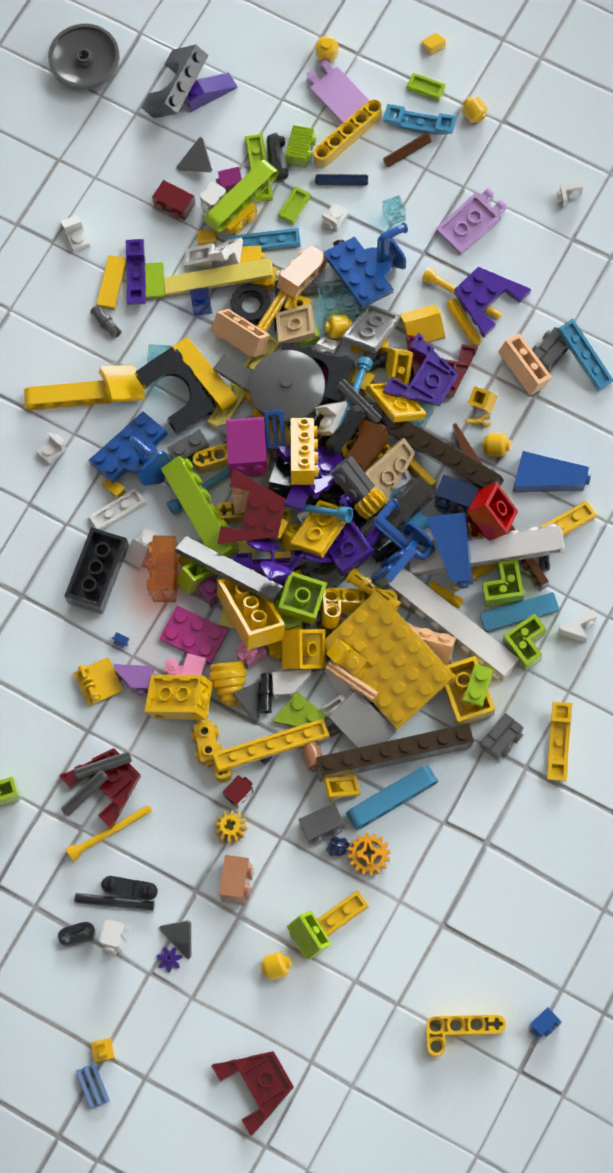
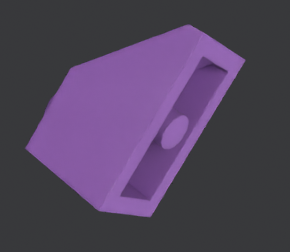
M114 664L116 674L133 693L139 696L147 695L151 675H154L153 666Z

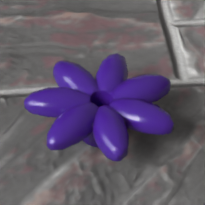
M163 947L164 955L158 954L156 956L158 959L163 960L158 967L166 966L167 972L170 973L172 965L180 968L177 960H180L183 956L175 955L176 947H173L170 952L166 947Z

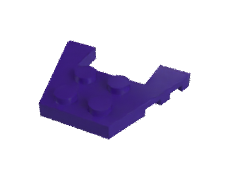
M477 267L454 289V294L465 311H468L472 317L474 325H477L480 329V334L485 338L495 328L496 323L483 314V312L504 292L520 304L530 294L531 289L486 269Z
M418 333L409 349L424 357V362L409 386L391 376L382 393L440 407L455 382L458 373L443 357L440 358L434 351V348L430 344L428 345L423 340V336Z
M278 446L276 453L284 463L291 462V446ZM318 446V450H314V452H318V464H314L318 465V479L314 480V485L305 486L313 498L319 497L323 491H329L330 487L336 484L330 472L344 460V457L339 452L331 453L327 450L326 446Z

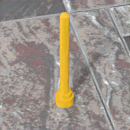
M429 267L421 279L427 284L435 283L454 294L456 287L439 278L435 270ZM491 306L484 311L497 319L502 316L501 312Z
M147 805L116 823L112 829L107 828L78 846L77 844L74 846L70 845L65 850L72 862L80 859L79 856L82 855V852L149 814L152 808Z

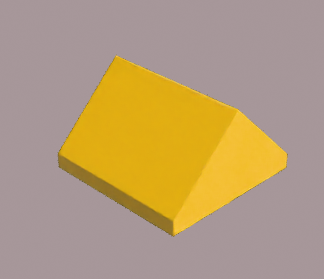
M435 304L399 314L401 315V322L406 336H416L420 333L426 343L445 338L441 313Z

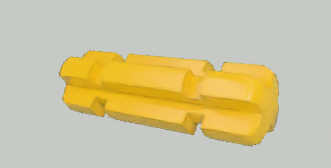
M432 581L428 586L448 603L451 602L454 607L459 608L462 605L463 598L458 595L455 596V593L443 586L440 587L435 581Z

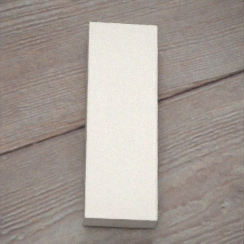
M134 488L89 515L88 519L94 528L105 530L146 505V502L138 489Z

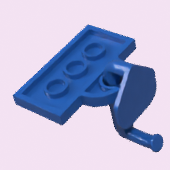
M405 222L382 233L377 240V247L364 249L354 236L323 252L324 258L361 309L392 294L393 287L386 278L390 275L392 269L398 268L403 270L406 268V257L393 239V237L401 233L408 232V226Z
M143 411L88 461L113 484L126 472L138 475L141 484L144 486L161 484L165 480V475L161 468L171 462V459L164 451L158 453L155 446L168 433Z
M392 498V501L383 508L374 520L375 527L400 548L398 552L381 563L380 567L382 569L371 575L372 583L379 588L392 582L411 558L425 560L436 550L429 536L414 523L409 522L402 527L403 532L408 536L406 538L386 520L394 509L399 508V503L395 498ZM418 544L425 547L423 552L416 548Z

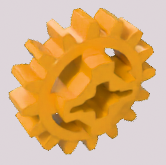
M365 833V838L358 835V841H351L354 847H348V851L352 853L348 855V859H353L350 862V866L356 865V873L362 870V876L369 872L370 876L373 877L374 871L381 874L380 868H387L385 862H390V858L386 855L391 854V851L386 850L388 843H382V836L376 839V833H373L372 837ZM371 842L377 844L380 848H375ZM364 843V847L361 850H357ZM367 847H369V851L372 854L371 862H369V858L366 855ZM377 859H381V861L374 866L375 861ZM358 861H363L367 864V867L361 865Z

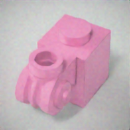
M243 641L235 651L238 661H243L248 669L268 657L267 651L263 646L247 650Z
M188 653L185 663L179 666L178 661L174 658H170L165 662L167 675L204 676L207 666L206 658Z

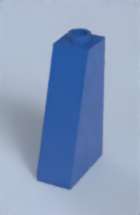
M523 451L513 492L584 491L585 485L590 483L592 474H588L589 467Z
M465 512L427 517V523L451 583L459 589L468 588V585L473 584L468 520Z

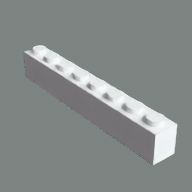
M556 524L546 525L542 529L531 527L527 528L524 532H518L517 530L509 531L506 535L490 541L480 537L469 539L472 568L497 564L498 561L522 560L565 552L562 529ZM433 544L436 550L429 558L425 560L411 558L409 560L410 571L415 577L447 572L436 544ZM423 546L416 547L421 552L425 549Z
M404 567L392 582L385 585V590L395 592L405 607L409 608L410 606L415 610V614L423 620L425 618L429 621V625L434 630H440L442 633L456 637L455 643L460 646L459 649L464 654L476 656L479 665L494 669L492 675L494 678H500L504 681L518 665L519 658Z

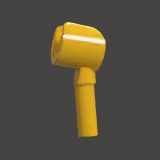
M483 414L481 418L465 419V423H480L482 427L488 428L491 426V422H484L483 420L490 419V415Z

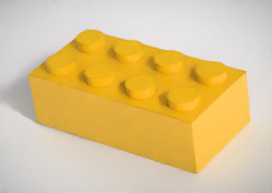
M225 578L218 580L217 597L247 650L284 640L285 623L273 603Z

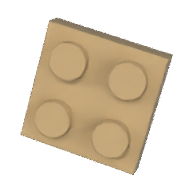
M311 304L276 313L278 342L280 346L283 343H296L316 337L314 313Z

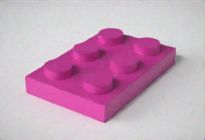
M177 605L159 639L185 653L204 657L207 663L211 665L229 631Z

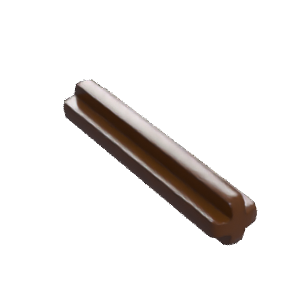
M428 133L419 136L384 157V164L386 167H390L431 143V137Z

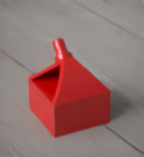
M497 482L480 489L466 513L467 520L472 528L471 535L473 537H477L480 533L490 541L507 534L519 512Z

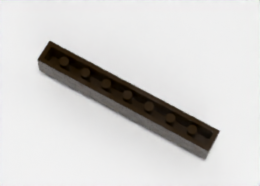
M376 402L372 406L382 417L378 424L384 425L387 428L388 434L397 440L404 438L414 450L481 489L496 482L501 487L504 479L500 474L409 421L393 423Z
M467 723L318 756L315 760V766L320 782L324 778L342 777L469 749L472 747L474 739L470 725Z

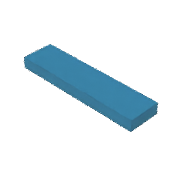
M299 228L226 236L227 240L242 238V246H261L262 252L301 247Z
M573 318L556 329L597 392L613 382V378Z
M554 592L480 613V617L487 633L521 623L534 613L537 617H542L559 612L560 609Z

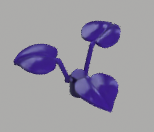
M273 540L246 541L250 547L256 550L269 551L271 553V561H262L260 568L269 581L272 580L283 586V590L288 576L292 574L301 559L305 558L312 562H332L334 564L333 559L327 554L321 558L301 551L302 554L299 555L290 569L275 563L274 550H278L279 545Z

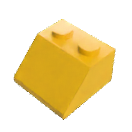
M325 629L284 630L282 669L326 668Z

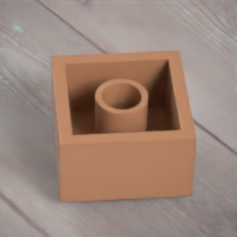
M225 855L219 889V897L222 902L245 905L246 899H250L251 888L248 882L253 879L254 868L253 864H250L249 858Z

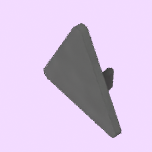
M202 137L198 138L177 165L178 170L212 172L211 163Z
M261 681L233 693L254 723H258L260 717V696L258 691L260 690Z
M190 920L165 924L159 927L162 933L187 959L192 957Z

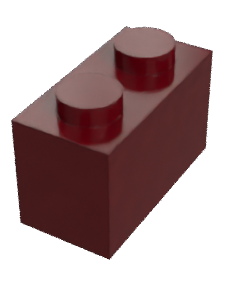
M165 180L161 182L152 196L153 204L158 210L166 211L172 217L180 218L184 221L196 204L193 194Z

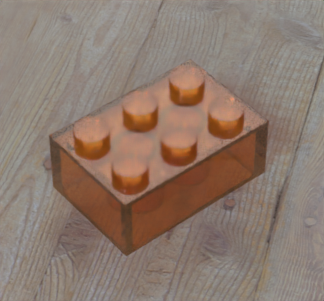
M153 535L152 542H149L151 560H148L150 578H147V590H149V596H152L153 602L177 601L176 579L178 577L179 554L175 552V548L178 545L176 536Z

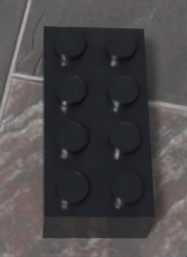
M90 528L64 595L67 603L100 614L104 613L129 548L127 538L97 528Z

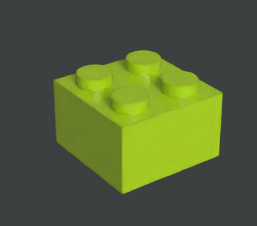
M292 572L288 576L278 606V613L314 625L327 583Z

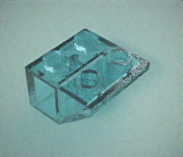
M340 279L317 283L323 326L329 317L334 315H346L351 321H355L358 318V303Z

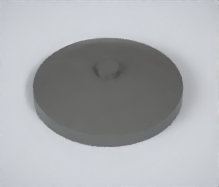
M77 24L64 29L54 38L49 48L48 61L53 75L60 83L72 89L89 90L103 85L112 78L119 66L120 53L115 38L106 29L94 24Z
M282 350L269 354L256 365L250 377L249 389L254 406L263 416L264 411L283 410L284 423H291V418H308L316 411L315 407H319L323 400L325 381L321 368L311 357L299 351ZM276 415L278 423H280L279 415Z

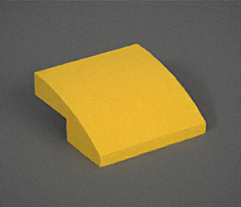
M134 365L100 367L99 374L106 384L104 391L111 402L141 401L145 399L143 386L134 375L136 371Z

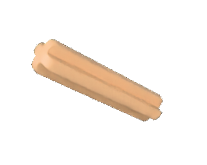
M333 661L327 664L326 671L370 701L375 699L377 691Z

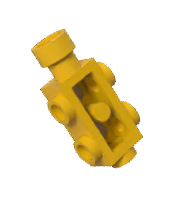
M208 712L207 720H196L197 724H193L194 730L191 731L192 741L197 742L198 749H195L197 761L201 760V764H206V767H213L215 764L212 753L222 750V745H217L216 737H220L218 726H213L212 720L208 721ZM207 729L208 733L203 735L201 730ZM206 748H212L211 753L205 752Z

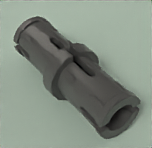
M99 305L94 306L90 310V313L100 323L101 328L107 330L113 339L121 335L122 330L112 321L113 318L107 315Z

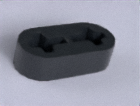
M81 922L62 928L58 933V940L66 947L87 942L95 937L96 929L90 922ZM85 926L88 929H92L89 932V936H85V934L78 935L79 932L84 931ZM66 932H68L69 935H76L70 937L69 942H66L65 939H62V937L65 936Z

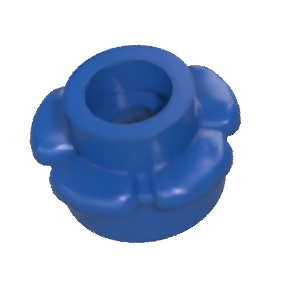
M118 632L115 633L114 637H111L114 640L113 644L121 648L124 645H129L128 641L130 638Z

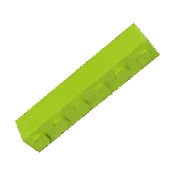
M177 456L161 468L163 474L205 546L231 558L233 553L240 551L237 547L238 542L217 544L221 526H229L223 519L221 520L219 509L210 501L211 495L206 489H203L201 485L202 480L193 472V465L190 460Z

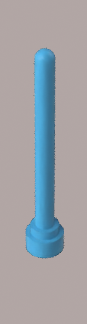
M360 357L357 362L358 373L353 384V388L357 392H359L365 373H368L373 365V361L368 357ZM349 399L347 400L348 405L346 407V410L343 414L339 426L341 425L342 420L346 416L349 407L354 406V404Z
M229 467L203 483V489L208 490L229 476ZM171 499L166 503L174 516L181 512L183 508L178 499Z
M306 505L303 512L337 517L341 522L347 523L353 518L352 508L345 506L332 509ZM284 506V509L294 510Z

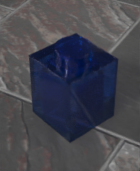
M208 287L190 290L194 316L211 314L212 307Z

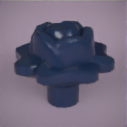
M332 837L326 851L330 856H343L347 852V847L350 843L347 842L346 838Z

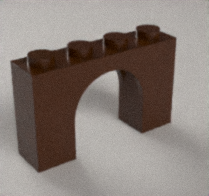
M321 413L314 421V426H317V429H319L320 422L324 417ZM364 417L356 429L359 432L358 439L345 459L352 456L365 472L375 462L391 437L384 425L374 424ZM317 433V437H314V439H318V446H325V442L332 435L321 436Z

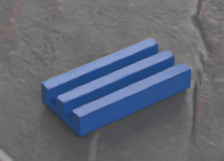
M283 410L264 411L267 449H277L278 446H286ZM269 415H272L274 445H271ZM276 415H279V419H280V433H281V444H280V445H278V433H277V420H276Z

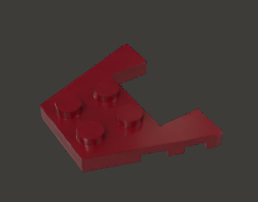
M407 335L405 339L407 350L413 352L411 368L414 378L425 358L409 349L416 336ZM461 344L459 362L444 359L458 373L446 397H454L478 350L477 346Z
M233 470L229 487L249 491L242 527L239 530L221 526L217 544L278 538L286 499L237 470Z
M112 748L92 758L91 761L83 765L80 764L67 773L60 774L59 777L72 790L83 780L76 778L75 769L120 753L115 748ZM130 763L104 771L108 779L99 787L112 800L98 814V817L110 829L114 827L141 778V774Z
M274 1051L211 1065L220 1082L240 1072L256 1100L259 1109L241 1119L250 1136L257 1132L294 1089Z

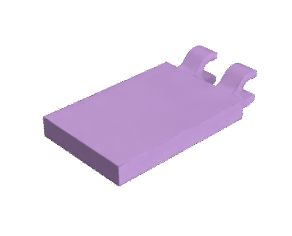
M325 59L320 63L322 66L320 70L325 76L319 80L316 73L310 70L306 73L308 76L306 79L312 85L310 91L343 124L366 104L369 99L338 66L333 69Z
M489 187L480 196L475 192L436 228V231L461 255L500 221L501 216L499 214L507 209L505 207L506 203L502 199L494 207L486 203L494 197L492 195L494 192Z

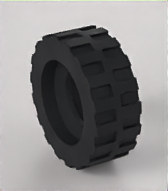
M255 283L243 284L232 294V299L230 300L231 311L257 326L271 305L270 295H268V291L263 286ZM247 297L257 298L260 302L259 309L253 313L244 311L242 308L244 299Z

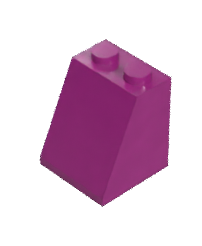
M264 417L226 419L230 478L233 470H237L247 477L268 476Z

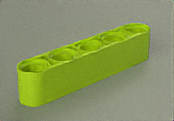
M266 160L260 161L206 214L204 221L216 232L223 231L276 179L279 171Z

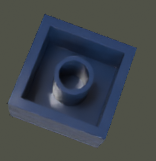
M443 475L435 493L434 508H437L439 512L447 514V512L450 514L465 512L466 514L479 491V487Z

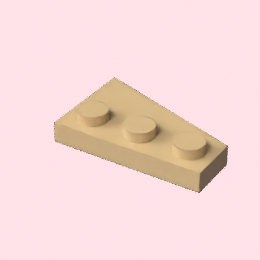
M404 438L399 440L365 471L366 475L375 485L373 488L376 487L386 497L387 501L385 504L388 503L391 493L396 489L400 477L406 471L415 455L414 450Z

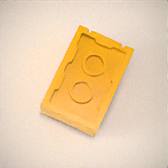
M151 675L144 712L154 719L207 720L213 683L203 675Z

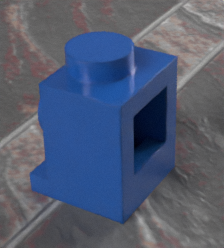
M547 1007L530 1023L529 1027L531 1029L529 1031L538 1040L543 1035L548 1037L555 1030L553 1026L559 1027L562 1022Z

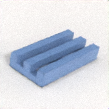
M95 1062L76 1070L90 1109L110 1101ZM91 1069L94 1071L104 1096L103 1100L100 1099L89 1070ZM84 1072L92 1088L96 1103H93L82 1073Z

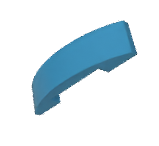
M387 104L383 117L384 122L398 128L434 135L452 134L457 120V116L439 113V116L405 111V107Z

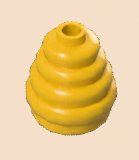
M243 661L210 665L209 680L213 683L212 687L216 689V695H220V702H225L226 706L237 705V699L233 693L244 688L243 685L246 684L245 676H247V670L244 668Z

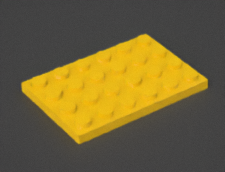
M377 590L325 639V649L327 651L334 641L339 638L368 660V663L356 678L377 691V696L372 702L397 730L401 729L456 677Z

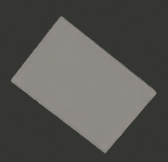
M369 305L365 307L343 335L342 342L376 353L401 321V315Z
M356 690L328 716L356 748L386 742L396 732Z

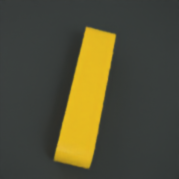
M376 99L369 100L315 147L314 162L316 166L320 168L328 166L381 119L382 105L380 101Z
M188 337L172 346L174 350L178 349L182 354L183 359L181 360L183 363L191 367L194 372L192 374L196 381L200 380L205 388V393L212 397L215 405L221 412L238 402L232 390L218 373L213 370L210 363Z
M103 380L33 386L24 389V408L27 410L109 404L113 402L110 401L104 391L106 384Z

